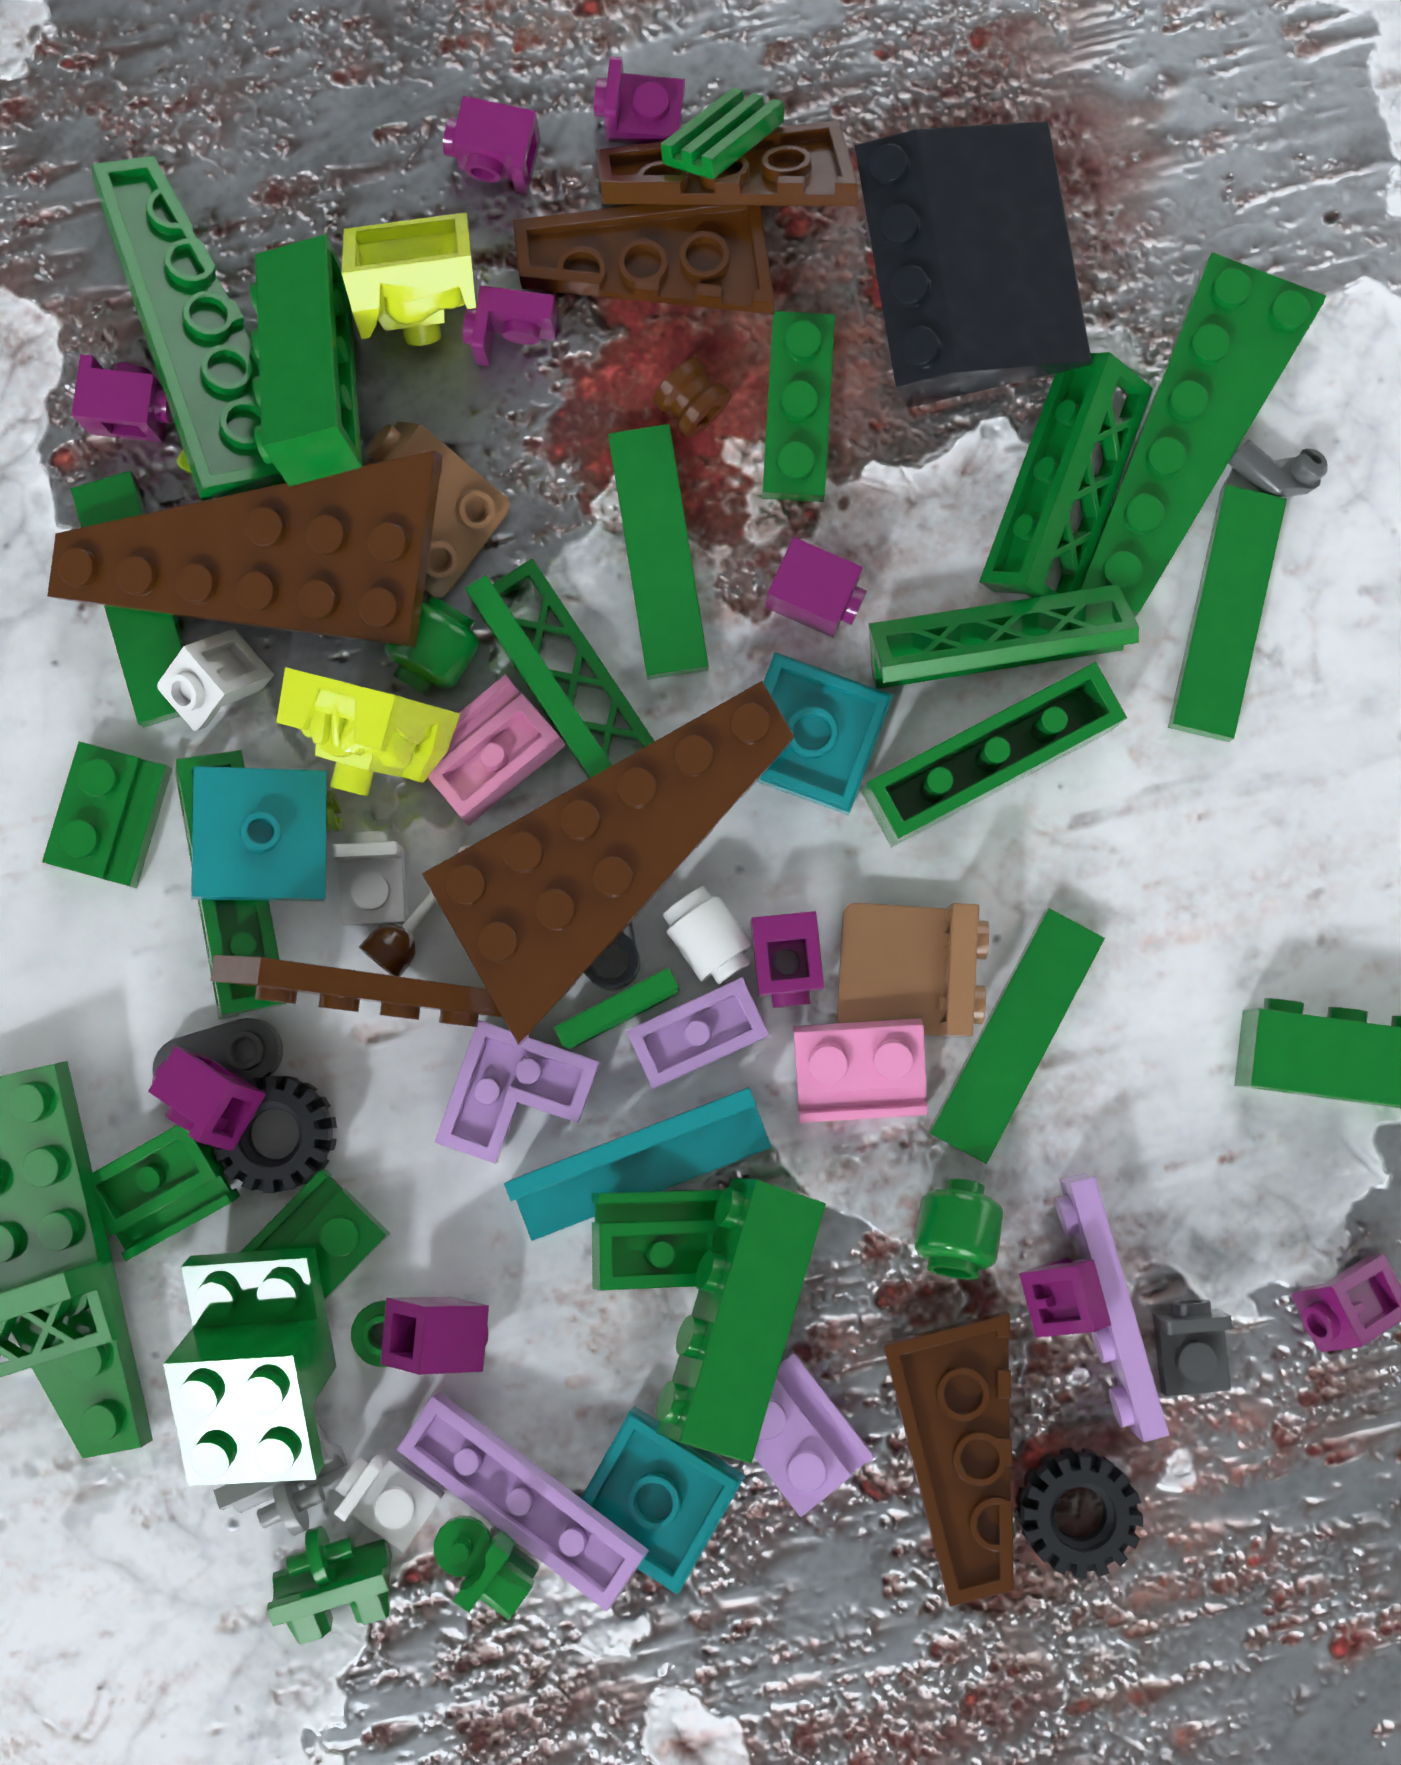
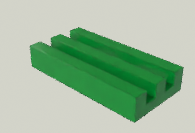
M732 87L661 143L663 164L711 180L715 179L784 122V102L772 99L764 106L763 95L752 93L744 99L743 90Z
M668 967L553 1028L563 1047L572 1050L677 996L680 987Z

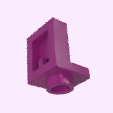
M610 56L607 78L597 77L594 93V116L604 117L606 141L628 144L662 142L679 130L682 123L685 79L624 73L623 57Z
M480 285L477 306L471 309L466 308L463 323L464 344L471 345L477 365L490 366L495 333H502L506 340L524 345L537 344L540 338L556 340L559 314L555 296Z
M1385 1253L1367 1256L1323 1284L1302 1287L1292 1293V1299L1301 1315L1302 1324L1306 1332L1311 1336L1316 1348L1321 1352L1363 1347L1401 1322V1286Z
M1070 1258L1056 1259L1019 1273L1036 1338L1091 1333L1111 1326L1094 1260L1072 1262Z

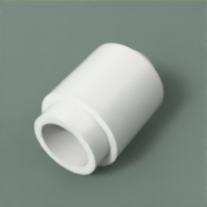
M705 886L689 893L664 912L663 917L670 925V928L666 931L701 982L713 976L720 985L750 964L744 953L753 947L752 942L719 895L712 898Z

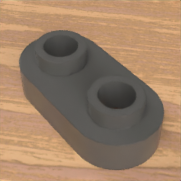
M251 1018L238 1019L168 1041L157 1052L153 1061L152 1071L154 1076L159 1065L169 1057L173 1048L178 1046L211 1057L239 1077L248 1081L253 1078L271 1076L277 1070L283 1057V1043L277 1030L269 1023ZM245 1038L251 1039L256 1046L254 1058L247 1063L242 1062L236 1053L238 1043Z

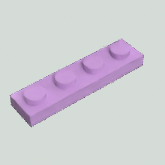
M1080 1174L1059 1180L1063 1196L1055 1198L1057 1215L1065 1235H1075L1081 1259L1073 1262L1094 1260L1111 1321V1326L1091 1333L1101 1362L1111 1361L1117 1387L1109 1389V1396L1117 1422L1121 1428L1129 1426L1130 1431L1143 1442L1170 1436L1096 1177Z
M441 1392L430 1398L397 1448V1451L606 1612L614 1604L649 1551Z

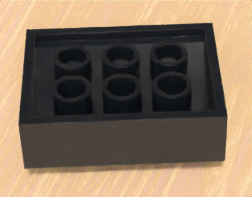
M1048 121L914 129L855 145L895 385L908 408L1092 365Z

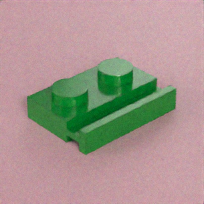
M78 741L42 862L137 889L172 768L165 764L147 761L139 757Z
M178 1125L173 1126L90 1174L104 1225L110 1236L116 1235L125 1250L121 1253L125 1261L229 1205L240 1197L237 1189L234 1188L232 1190L224 1177L225 1168L221 1161L217 1162L213 1147L195 1141L188 1136L190 1131Z
M321 1169L240 1252L315 1247L325 1301L391 1233L346 1189H343L326 1169Z
M723 1190L592 1193V1203L595 1206V1222H592V1289L606 1291L696 1287L695 1276L698 1265L703 1255L711 1250L718 1227L714 1221V1213L717 1201Z

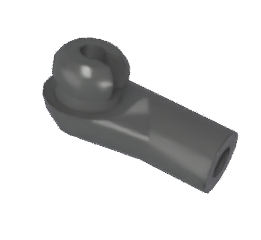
M1249 439L1228 463L1262 493L1279 497L1308 494L1320 485L1321 478L1325 476L1328 470L1325 456L1315 449H1303L1297 457L1273 460Z

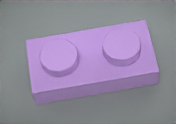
M743 977L626 1030L652 1090L769 1036Z

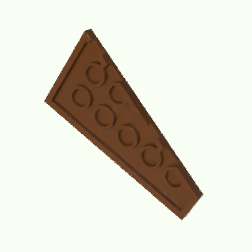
M436 450L365 465L358 469L290 487L287 483L55 533L47 596L59 600L415 648L443 455Z
M763 681L422 873L518 1045H521L548 1012L558 1001H561L600 954L614 942L673 876L677 868L695 848L699 847L729 810L751 789L794 741V734Z

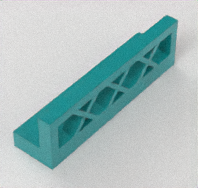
M747 1087L505 1182L504 1186L510 1202L516 1200L530 1239L534 1241L595 1217L592 1193L662 1191L770 1149L772 1146L757 1110L751 1089Z

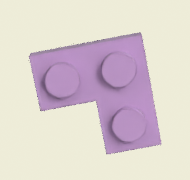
M478 1020V1026L475 1027L435 1143L496 1164L499 1161L519 1103L579 1123L600 1062L529 1037L521 1045H518L511 1031Z

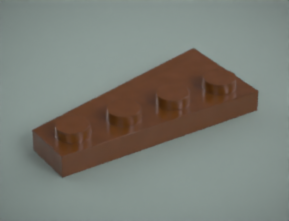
M839 120L777 127L713 180L663 164L662 142L596 150L603 204L858 206V184Z
M639 204L513 220L518 271L522 289L774 315V296L761 205Z
M214 955L210 981L256 987L255 999L296 1004L298 992L320 995L318 1005L320 1008L359 1012L360 1000L381 1003L380 1015L419 1020L420 1008L440 1010L439 1023L468 1027L478 1026L479 1015L502 1017L489 992L484 988L264 957Z
M1007 1311L882 1342L946 1600L950 1607L1014 1591L1013 1503L1011 1502L1010 1466H1012L1009 1399H1011V1370L1009 1369L1010 1313Z

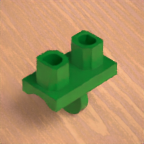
M459 1515L449 1519L440 1527L434 1540L433 1553L437 1564L444 1572L454 1577H464L452 1601L467 1613L472 1610L480 1599L507 1620H510L532 1589L535 1582L533 1578L538 1572L540 1564L515 1547V1541L497 1528L492 1539L490 1531L485 1524L472 1516Z
M323 1526L311 1528L305 1533L306 1551L287 1556V1568L273 1572V1600L267 1605L268 1615L273 1627L286 1623L300 1645L321 1639L332 1630L333 1616L330 1611L332 1608L349 1603L356 1622L363 1625L386 1619L390 1615L391 1593L389 1582L392 1553L385 1539L355 1547L351 1537L331 1543Z

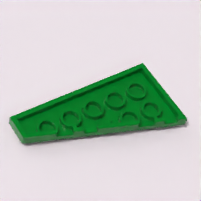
M68 1061L0 1076V1293L101 1261L123 1337L31 1367L82 1459L141 1448L151 1442L153 1438L106 1229L90 1176L93 1172ZM86 1294L72 1299L63 1323L84 1336L97 1332ZM53 1305L41 1309L50 1314ZM20 1315L12 1329V1334L20 1348L28 1353H32L43 1328ZM56 1337L52 1346L63 1343L64 1341Z

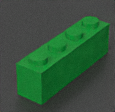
M326 234L255 254L256 282L250 283L249 290L258 320V328L251 331L252 345L259 361L260 373L259 376L253 378L254 394L261 409V425H257L254 430L258 451L266 464L274 463L289 487L361 468L362 458L352 309L342 276V263Z
M1095 661L873 778L866 783L861 793L892 848L1106 735L1126 720L1127 716Z
M1265 998L1263 1009L1257 1008L1242 1011L1234 1086L1401 1109V1016H1392L1391 1026L1367 1023L1368 1011L1351 1008L1328 1007L1327 1017L1303 1014V1002Z
M732 1178L730 1186L721 1193L714 1213V1221L718 1227L711 1250L703 1255L696 1271L695 1285L699 1290L691 1315L684 1319L677 1335L676 1351L679 1354L673 1378L672 1381H668L664 1385L658 1398L656 1415L659 1425L657 1434L686 1445L752 1464L826 1203L758 1179Z

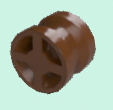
M692 357L679 365L662 382L653 397V403L663 412H672L679 420V430L687 438H692L706 429L720 415L729 403L732 393L724 384H714L706 376V366L697 357Z

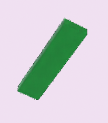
M670 424L608 433L647 680L708 671L709 664Z
M131 471L70 488L81 528L147 514L137 478ZM104 606L137 723L142 727H148L180 717V714L163 696L157 686L162 676L183 646H185L177 616Z
M1227 484L1221 489L1168 728L1225 742H1230L1235 738L1287 498Z
M1050 908L1045 909L927 1133L984 1164L988 1163L1104 942V937Z

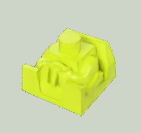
M467 212L344 229L342 276L361 339L370 338L378 320L385 331L403 329L404 339L408 345H429L437 342L442 337L440 323H445V309H453L466 304L467 309L476 308Z
M285 667L276 723L301 729L302 733L312 738L313 743L316 744L315 756L336 761L330 787L368 796L374 772L424 783L448 752L460 713Z

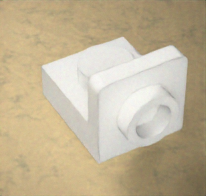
M234 628L183 646L157 686L159 691L191 729L198 731L208 726L222 706L262 691L274 674Z
M379 831L350 833L349 844L332 845L333 859L338 861L341 925L347 927L405 923L408 919L405 848L395 841H388L387 833Z
M381 1448L370 1463L359 1456L335 1489L345 1498L334 1514L344 1522L349 1515H352L404 1553L445 1493L384 1448Z

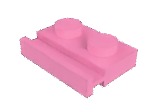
M506 674L459 712L460 717L448 752L427 777L468 826L566 746L558 733L516 688Z
M921 1018L793 1026L799 1123L928 1115L924 1027Z

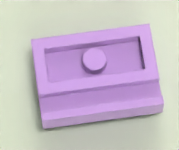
M793 1350L788 1353L780 1362L754 1457L795 1511L802 1517L851 1478V1474L865 1463L868 1464L875 1456Z

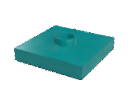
M774 652L763 683L795 737L794 741L757 782L849 816L893 695Z
M194 766L191 899L324 902L326 899L327 771Z
M634 1406L621 1425L581 1499L647 1548L649 1551L637 1569L678 1595L746 1475L706 1450L657 1434L659 1421Z

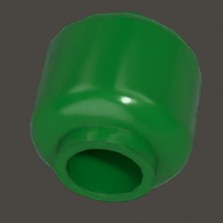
M431 595L427 604L422 602L416 647L385 644L384 646L387 656L398 664L393 676L425 695L431 685L441 689L454 688L479 647V639L471 630L475 621Z
M948 1179L944 1189L932 1190L922 1197L914 1244L917 1254L928 1261V1271L949 1278L971 1280L979 1277V1270L990 1268L996 1263L1003 1223V1209L995 1200L984 1195V1185L966 1179Z

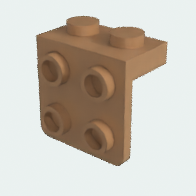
M397 421L394 427L391 424L386 425L373 438L366 451L371 458L365 465L434 450L443 455L424 591L428 595L442 598L451 591L507 515L510 508L509 500L422 424Z
M869 903L849 904L844 909L842 915L837 1022L853 1023L921 1018L924 1035L961 1038L973 1036V1024H983L986 1011V988L983 985H976L977 959L986 960L989 948V922L979 920L980 905L953 903L947 908Z

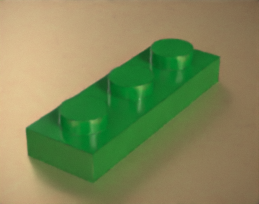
M774 311L762 499L824 502L835 314Z

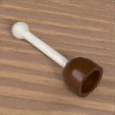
M468 844L460 847L457 853L465 850L466 848L472 845ZM432 891L403 925L392 923L381 925L371 932L359 946L360 950L392 976L401 977L416 955L415 941L412 933L438 903Z

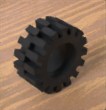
M265 1076L248 1080L247 1082L264 1092L266 1096L234 1150L230 1151L219 1148V1150L213 1151L217 1162L224 1161L227 1166L224 1173L231 1180L238 1179L243 1182L241 1187L250 1191L262 1190V1193H277L307 1184L318 1171L327 1166L330 1161L327 1159L330 1151L335 1150L337 1139H333L332 1135L333 1128H337L336 1118L330 1117L327 1109L331 1105L326 1097H320L315 1092L317 1090L316 1087L310 1083H303L295 1077ZM271 1108H279L288 1112L295 1119L299 1130L298 1142L290 1154L281 1159L267 1158L259 1153L253 1144L251 1136L252 1127L257 1117Z
M1071 1447L1060 1449L1061 1455L1052 1457L1048 1453L1040 1458L1043 1464L1036 1471L1030 1467L1024 1475L1028 1480L1026 1487L1022 1488L1019 1486L1017 1499L1020 1501L1021 1506L1016 1511L1018 1522L1023 1528V1535L1044 1563L1045 1561L1048 1562L1053 1570L1065 1575L1066 1571L1072 1572L1075 1578L1087 1579V1572L1095 1571L1099 1577L1109 1574L1107 1565L1115 1561L1121 1567L1128 1560L1124 1554L1126 1548L1131 1546L1136 1549L1140 1538L1136 1535L1135 1530L1136 1526L1143 1527V1514L1137 1507V1504L1141 1503L1138 1492L1131 1486V1481L1115 1464L1104 1456L1103 1458L1098 1456L1092 1450L1082 1448V1452H1075ZM1077 1487L1093 1490L1099 1495L1103 1504L1101 1523L1092 1533L1082 1537H1074L1063 1533L1055 1521L1057 1501L1066 1491Z

